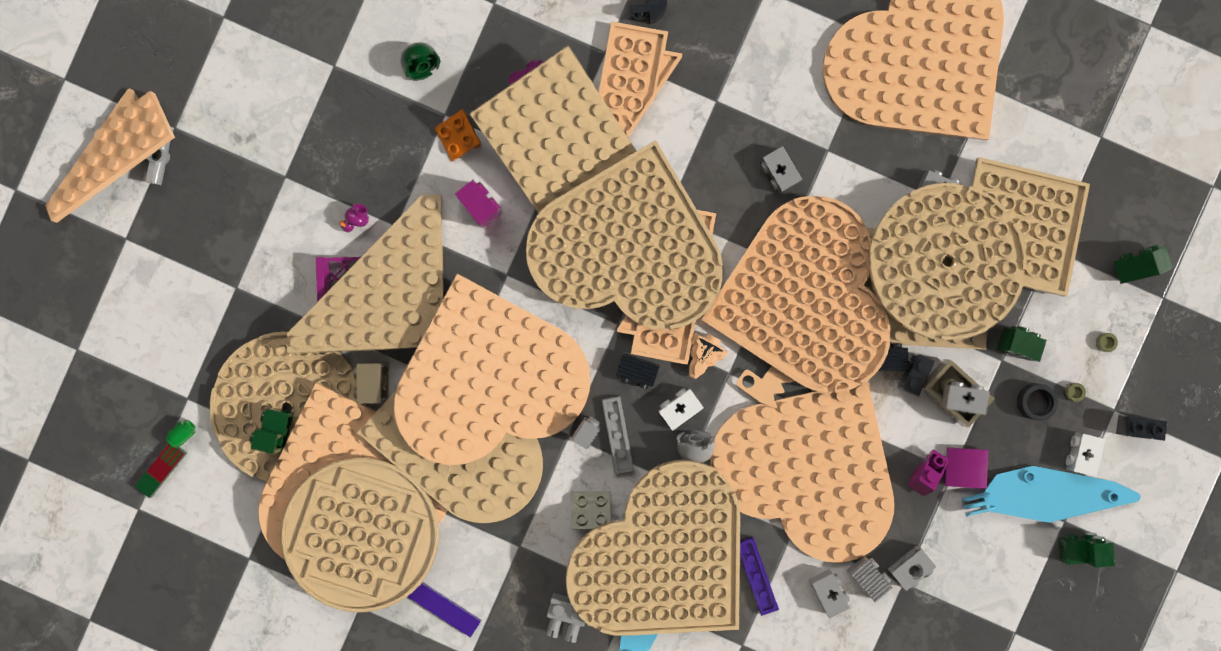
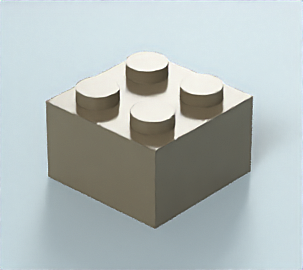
M388 363L357 364V368H354V379H357V387L354 388V398L357 399V403L385 402L389 398Z

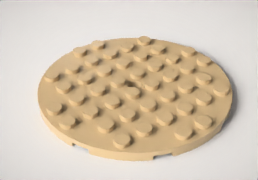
M956 183L931 184L916 189L900 198L886 211L879 221L869 250L871 282L885 310L908 330L924 337L939 340H957L972 337L987 331L998 321H1001L1010 312L1020 296L1024 285V273L1027 269L1025 243L1017 223H1014L1007 213V209L999 201L982 190ZM945 256L950 257L952 260L950 267L942 263Z
M288 332L262 335L238 348L220 369L210 398L211 424L214 435L217 436L222 446V451L240 470L251 477H256L266 482L282 453L280 451L271 454L250 449L251 433L255 429L261 428L262 422L260 418L266 408L273 407L283 410V405L286 402L291 404L293 407L291 412H294L288 435L289 438L315 383L322 384L357 401L354 398V388L357 387V379H354V369L341 352L288 354Z

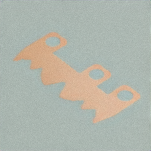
M771 366L762 379L750 370H745L737 380V386L757 401L777 408L773 395L785 392L781 383H791L795 380ZM747 375L752 376L755 381L754 385L750 388H746L742 384V379Z

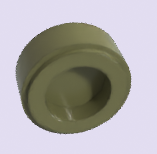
M1102 333L1096 339L1097 348L1103 352L1114 351L1118 345V340L1112 333Z
M1069 383L1064 389V395L1069 401L1080 402L1084 399L1086 390L1080 383Z

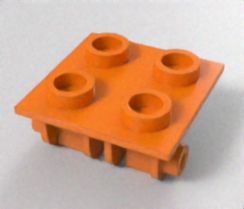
M463 109L434 128L452 162L471 149H477L481 146V140L478 139L476 131L473 129V125Z

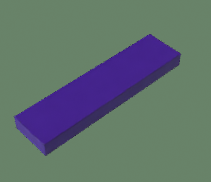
M753 536L741 540L740 559L760 615L763 616L779 610Z
M424 582L407 596L470 638L481 622L480 618Z

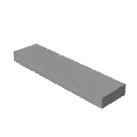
M621 397L602 399L615 475L634 472Z

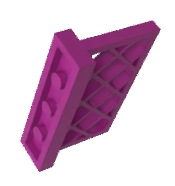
M316 257L317 302L330 290L329 284L334 279L339 281L337 276L344 269L349 270L346 267L351 261H358L361 257ZM340 261L348 262L345 265H343ZM329 262H338L342 268L334 275L329 270Z

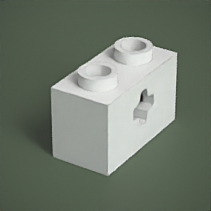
M685 388L681 389L675 394V399L672 401L668 399L660 405L661 409L658 411L672 431L704 408L690 388L687 390ZM677 403H679L680 405L685 404V406H683V412H680L679 410L675 412V409L677 408Z
M1075 432L1070 442V454L1066 458V469L1097 477L1106 439Z

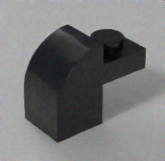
M647 0V4L629 6L630 19L634 18V20L640 21L649 17L650 24L658 22L666 12L667 0Z

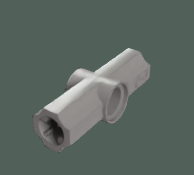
M170 141L147 157L143 182L162 185L165 165L170 160L168 152ZM160 151V157L156 159L155 155Z

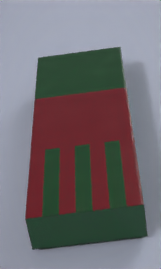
M168 444L134 487L148 498H152L187 455V452L179 446L175 448Z

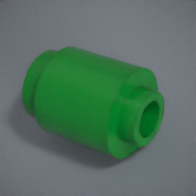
M181 420L168 432L166 440L175 448L182 446L196 433V427L190 420Z

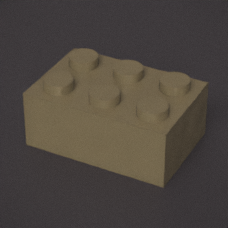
M944 359L929 375L922 391L941 407L945 384L951 385L952 381L964 383L966 388H971V384L980 385L952 360ZM989 394L988 406H989V405L992 403V401L995 399V398H993L990 394ZM963 395V398H962V399H964V400L967 399V400H968V396H967V395ZM942 408L961 426L967 428L981 415Z

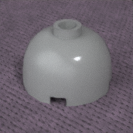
M690 430L691 434L686 435L685 432L680 433L677 436V451L682 459L703 463L712 457L715 449V437L712 438L711 433L702 430Z

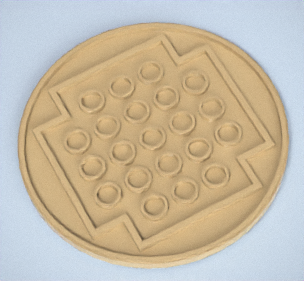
M369 457L338 460L310 475L291 497L285 510L281 527L282 552L288 569L296 582L317 601L334 609L348 612L377 611L405 599L426 578L435 560L439 544L438 517L428 493L393 463Z

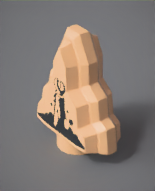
M694 333L692 339L693 347L690 352L693 358L689 365L690 377L696 379L705 372L707 367L714 366L718 360L724 359L728 351L719 346L721 340L708 333L706 337Z

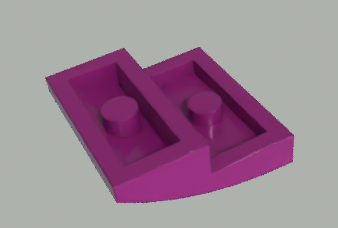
M947 447L949 462L946 466L945 486L987 488L989 450Z

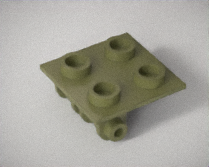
M610 491L572 492V530H592L611 521Z

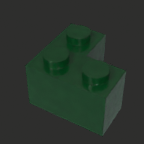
M1158 244L1140 250V254L1132 255V252L1120 255V259L1114 261L1120 284L1157 276L1173 268L1167 247H1159Z
M1011 326L1010 328H1003L997 351L1033 362H1040L1047 340L1040 338L1041 334L1029 332V328Z
M273 407L266 408L261 414V428L255 429L251 433L250 449L271 454L283 451L288 440L294 412Z
M1085 533V536L1066 534L1064 538H1058L1060 561L1067 565L1089 564L1095 568L1115 566L1114 543L1106 540L1103 536H1097V533Z

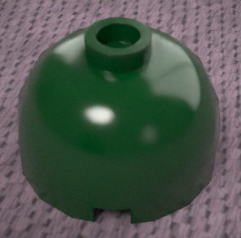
M417 42L405 48L402 52L400 63L408 79L411 77L412 80L419 81L433 75L431 71L435 68L438 70L441 60L432 46L424 42Z

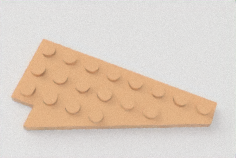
M611 21L599 94L629 139L682 59V54L665 51L668 31Z
M129 88L101 128L96 130L91 142L45 205L51 221L57 223L175 138L155 93L149 91L138 99L134 90Z
M697 210L712 235L716 213ZM626 315L617 332L634 335L631 354L688 365L696 321L675 329H655L641 325Z

